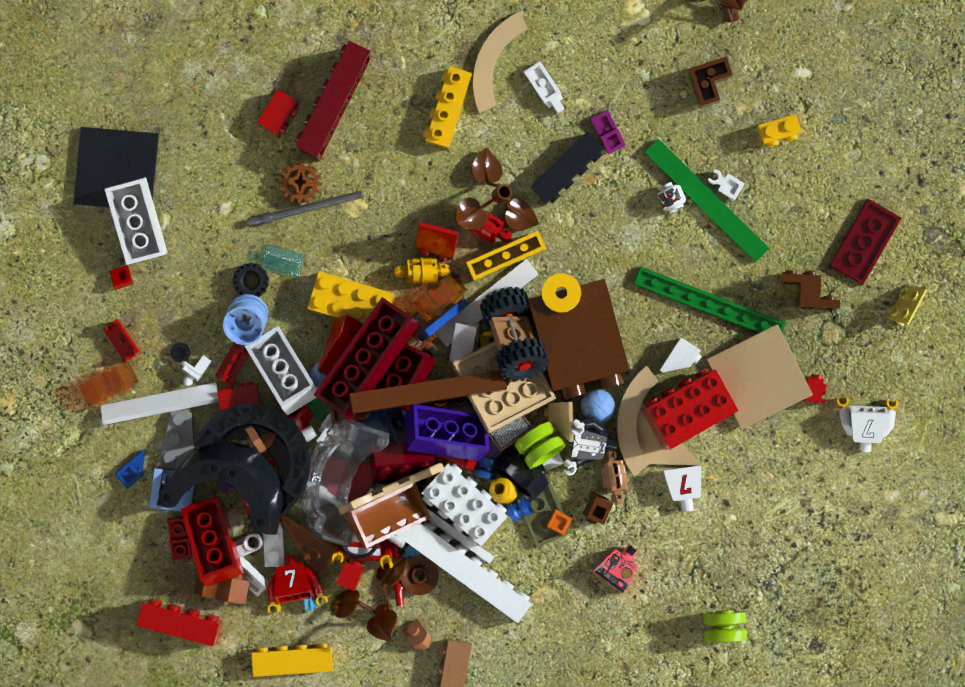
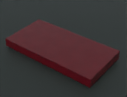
M867 199L830 262L829 267L863 286L902 218L874 201Z

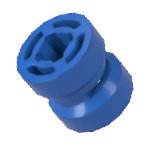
M483 457L481 461H477L479 466L474 476L494 479V467L492 464L495 460Z
M525 496L518 498L516 502L506 504L507 512L514 522L520 520L523 515L528 516L532 514V508Z

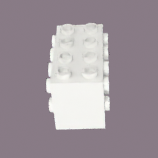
M448 463L444 467L445 470L441 471L422 492L424 495L422 499L429 506L434 504L439 508L437 513L445 520L449 517L454 522L452 526L460 533L465 531L469 535L467 539L473 545L479 544L482 546L508 517L505 514L507 509L500 503L495 505L490 500L492 498L490 494L484 489L480 492L475 487L477 483L469 476L466 479L460 474L462 470L456 464L450 465Z

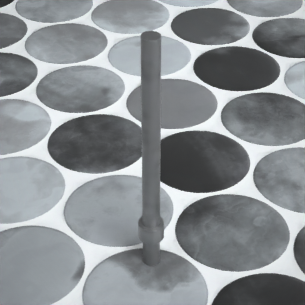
M357 191L270 213V211L265 212L261 216L247 220L249 227L262 223L266 225L273 223V220L361 199L363 195L362 191Z

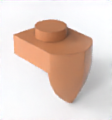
M252 425L245 429L249 435L246 438L252 448L256 447L259 453L267 450L274 443L277 436L276 433L258 435Z
M418 619L402 630L414 648L418 650H428L430 648L431 637Z

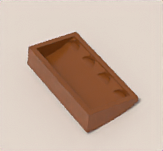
M416 483L391 492L344 514L350 528L365 549L431 518Z

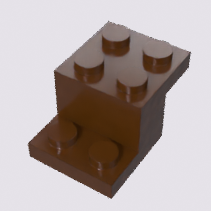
M785 270V272L777 277V284L797 285L796 309L835 311L840 308V300H835V296L821 297V275H816L817 272L805 271V273L797 274V271Z

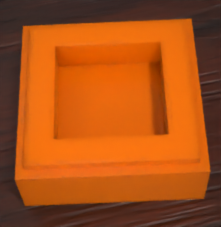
M555 509L546 527L564 536L573 518Z

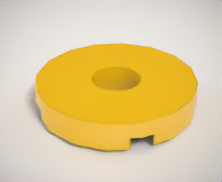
M565 273L550 276L542 288V299L545 305L550 310L558 313L574 309L581 297V287L578 281ZM560 287L565 288L567 291V296L563 299L556 296V290Z

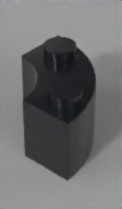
M506 447L492 464L503 478L514 482L519 492L533 500H536L549 484L544 471L538 467L530 469L524 461V455L520 454L517 449L512 450Z

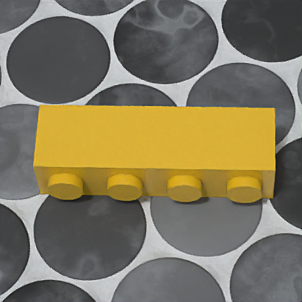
M536 231L466 262V265L475 282L546 251V247L539 231Z
M318 643L312 648H308L307 644L296 645V649H288V646H277L276 650L269 651L268 647L256 648V651L252 652L253 677L333 671L332 646H327V643Z

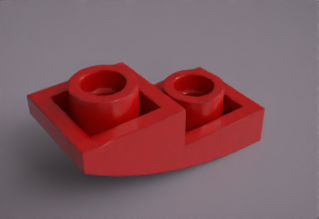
M183 516L167 518L172 560L192 558L191 545Z

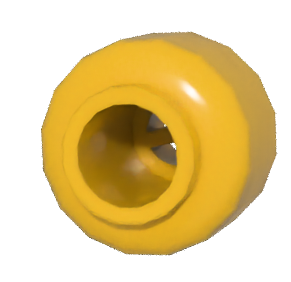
M497 478L491 483L489 494L495 502L506 505L515 501L518 495V488L515 483L507 478Z

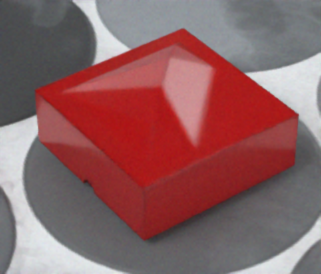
M128 265L109 271L115 290L134 284Z

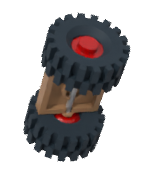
M508 287L505 290L501 288L498 292L495 290L492 292V295L488 294L485 296L486 299L481 301L480 310L486 327H490L498 348L496 360L502 377L507 381L513 380V382H517L519 379L520 381H525V378L532 379L534 375H540V371L544 372L546 370L545 367L549 366V358L544 343L540 339L536 340L534 338L528 316H531L532 313L527 292L523 288L515 287L513 289Z

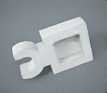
M714 169L713 173L718 176V179L714 181L709 178L708 182L712 185L718 184L720 186L718 192L734 201L745 183L730 174H727L724 178L719 170Z

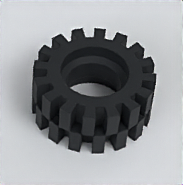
M245 263L234 272L233 286L238 294H250L260 297L267 291L269 277L260 265ZM249 273H253L258 277V284L254 288H247L243 283L244 277Z

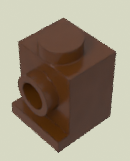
M591 491L590 499L583 514L586 517V521L595 525L597 522L604 525L614 503L609 498Z

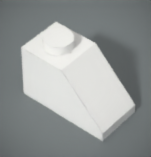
M680 338L659 372L665 373L689 368L692 364L696 366L701 358V355H699L701 350L685 339Z

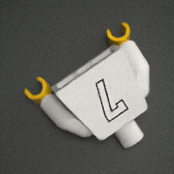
M838 397L837 405L841 408L839 410L841 424L847 435L852 436L854 442H860V451L870 452L872 443H881L882 439L894 428L896 413L894 409L898 406L897 400L894 401L893 407L889 405L890 399H887L884 403L885 407L849 405L848 409V397H845L846 404H841Z

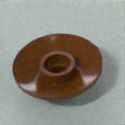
M425 556L409 558L404 574L400 579L402 586L414 595H425L431 592L439 578L437 566ZM416 572L420 573L419 579H416L414 576Z

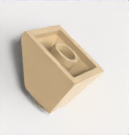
M572 402L548 403V407H544V419H548V422H551L555 430L568 442H574V433L570 429L573 427Z

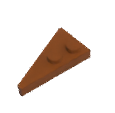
M282 514L281 523L288 531L306 563L321 580L332 562V555L336 553L337 546L332 548L303 528L301 524Z

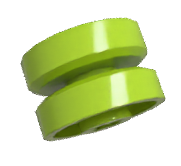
M551 422L543 423L532 429L514 445L520 454H527L524 461L530 469L545 463L566 446L560 436L553 437L556 430Z
M717 610L715 612L703 613V623L716 627L703 631L704 641L733 642L747 640V630L743 627H734V625H741L747 622L746 612Z

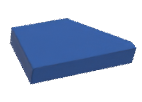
M143 450L115 473L127 489L143 476L145 458Z

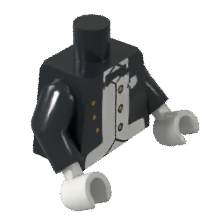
M577 418V420L573 421L575 427L570 428L574 433L571 459L573 460L572 462L570 460L564 461V466L566 467L564 472L567 475H573L578 467L603 459L605 449L617 450L618 439L608 438V427L596 418Z

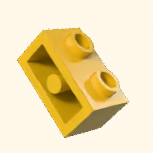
M796 114L758 125L756 128L761 146L767 145L768 148L779 145V141L782 140L787 142L794 141L802 133Z

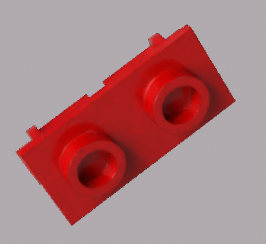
M234 342L215 376L233 385L249 356L247 349Z

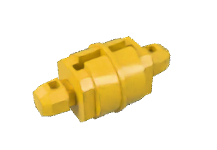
M421 257L407 260L406 267L404 265L394 267V273L397 278L407 277L408 283L423 285L424 283L437 282L438 275H449L450 266L448 264L437 265L436 258Z

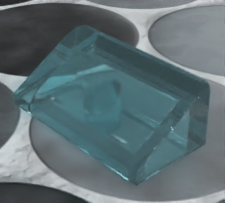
M267 245L262 267L300 277L305 254Z

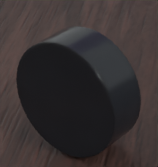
M177 343L171 348L170 355L174 361L181 363L182 361L186 362L190 358L191 351L186 344Z

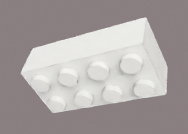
M146 177L106 188V196L126 265L168 253Z
M279 326L262 335L255 343L245 346L286 415L316 398L313 395L317 390L316 386Z

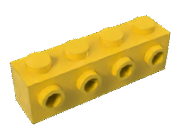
M449 66L448 71L444 70L441 80L444 82L442 89L437 91L435 100H438L436 108L432 107L429 117L432 119L430 126H426L423 137H426V143L449 149L472 73Z

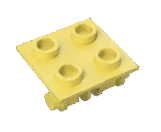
M905 285L899 294L896 304L891 308L888 319L896 321L901 326H904V324L909 325L927 290Z

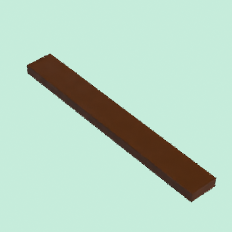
M500 370L350 393L348 397L352 414L504 391L507 389Z

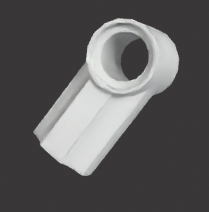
M254 532L235 541L239 558L257 551L263 546L261 534ZM250 537H255L258 539L259 543L257 547H252L250 545Z

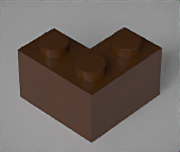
M727 56L689 68L688 75L699 108L719 103L720 97L715 83L730 79L733 76Z

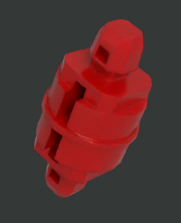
M487 212L488 219L482 227L468 230L479 236L480 239L483 238L492 243H495L497 238H500L499 240L509 242L512 237V233L509 230L503 229L504 221Z

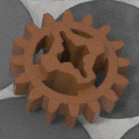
M301 161L300 166H297L293 162V168L287 166L288 172L281 173L285 178L279 181L284 184L280 189L281 191H287L284 196L286 198L291 196V202L297 199L298 204H301L302 200L309 203L308 198L311 197L315 200L314 193H320L317 187L322 186V183L318 182V179L322 177L321 175H315L318 169L314 168L311 170L312 165L310 163L304 166V162ZM298 171L297 175H295L293 178H289L292 173ZM305 172H309L314 180L308 179ZM302 175L304 182H306V184H302L300 191L299 185L296 183V181H300ZM288 186L295 187L296 195L290 191ZM308 188H312L308 194L304 195Z

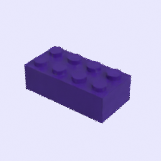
M412 405L405 414L406 449L408 451L481 461L489 451V436L477 414L423 405Z

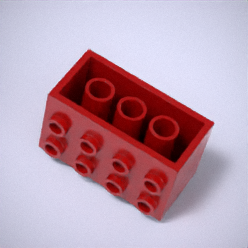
M703 369L694 374L696 378H687L678 383V388H669L660 393L662 397H653L644 402L645 406L641 408V411L663 450L675 448L739 411L716 369Z

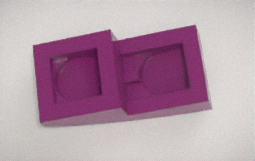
M608 110L590 118L608 154L626 146Z

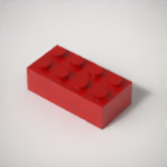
M218 495L181 508L199 578L203 584L208 587L244 574L225 504Z
M153 598L142 603L136 626L209 646H215L218 643L223 621L219 620V616L213 614L203 616L200 615V611L194 609L184 611L181 610L182 606L171 603L167 606L162 605L163 601Z

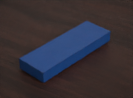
M465 298L417 336L419 340L424 341L468 306L469 303Z

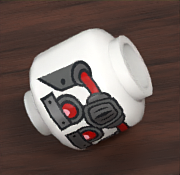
M672 182L661 186L662 190L657 194L662 209L669 211V213L682 209L686 198L681 186L672 185Z

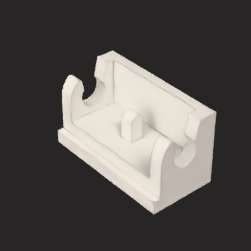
M468 321L456 322L449 361L455 362L476 351L481 324Z

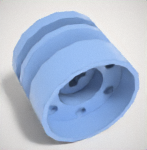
M250 294L239 295L233 299L223 320V329L226 336L231 341L241 345L253 344L259 340L268 320L266 304L259 297Z

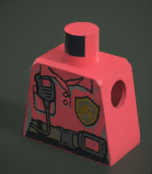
M629 544L622 553L614 549L592 571L624 594L638 567L637 564L631 561L638 550Z

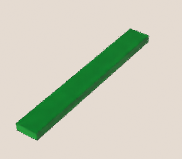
M659 139L644 152L676 185H680L682 191L755 263L769 250V247Z
M641 266L633 282L634 286L758 334L777 324L783 333L786 325L783 321Z

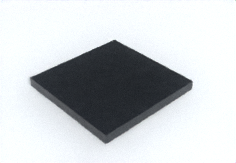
M81 127L73 204L110 208L105 192L106 188L145 177L153 200L159 133Z

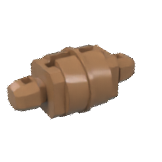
M605 450L604 456L607 462L601 464L600 469L603 489H605L606 494H613L611 498L614 505L623 504L624 494L621 491L628 489V473H626L623 460L616 461V451Z

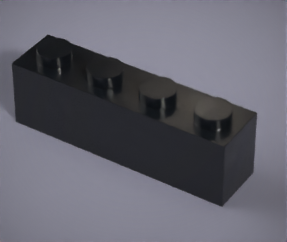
M586 132L530 188L546 205L549 202L553 204L561 196L559 192L563 188L568 190L575 183L573 179L577 175L581 177L589 169L587 165L591 161L595 163L603 156L601 154L603 148Z

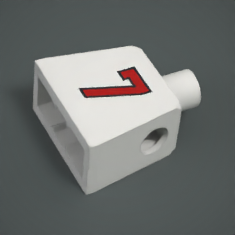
M701 465L664 470L663 475L671 500L681 501L682 512L694 510L692 499L701 497Z

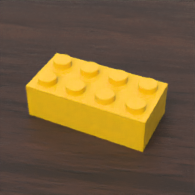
M319 271L307 309L334 318L347 314L364 323L382 297L393 304L395 294Z

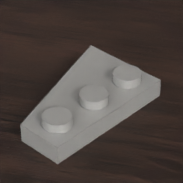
M183 410L171 411L158 463L159 466L177 470L181 463L195 451L194 443H192L194 440V429L191 412Z

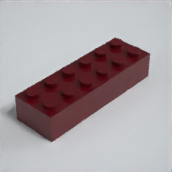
M348 41L347 45L343 44L339 52L340 59L338 62H334L330 70L332 72L329 80H325L322 86L323 93L321 97L317 96L313 104L314 111L312 115L308 114L304 125H306L303 132H299L295 140L299 151L319 161L372 58L370 50L351 41Z
M382 297L313 395L346 419L352 421L356 414L351 412L348 395L350 393L374 390L419 326V323L412 316Z

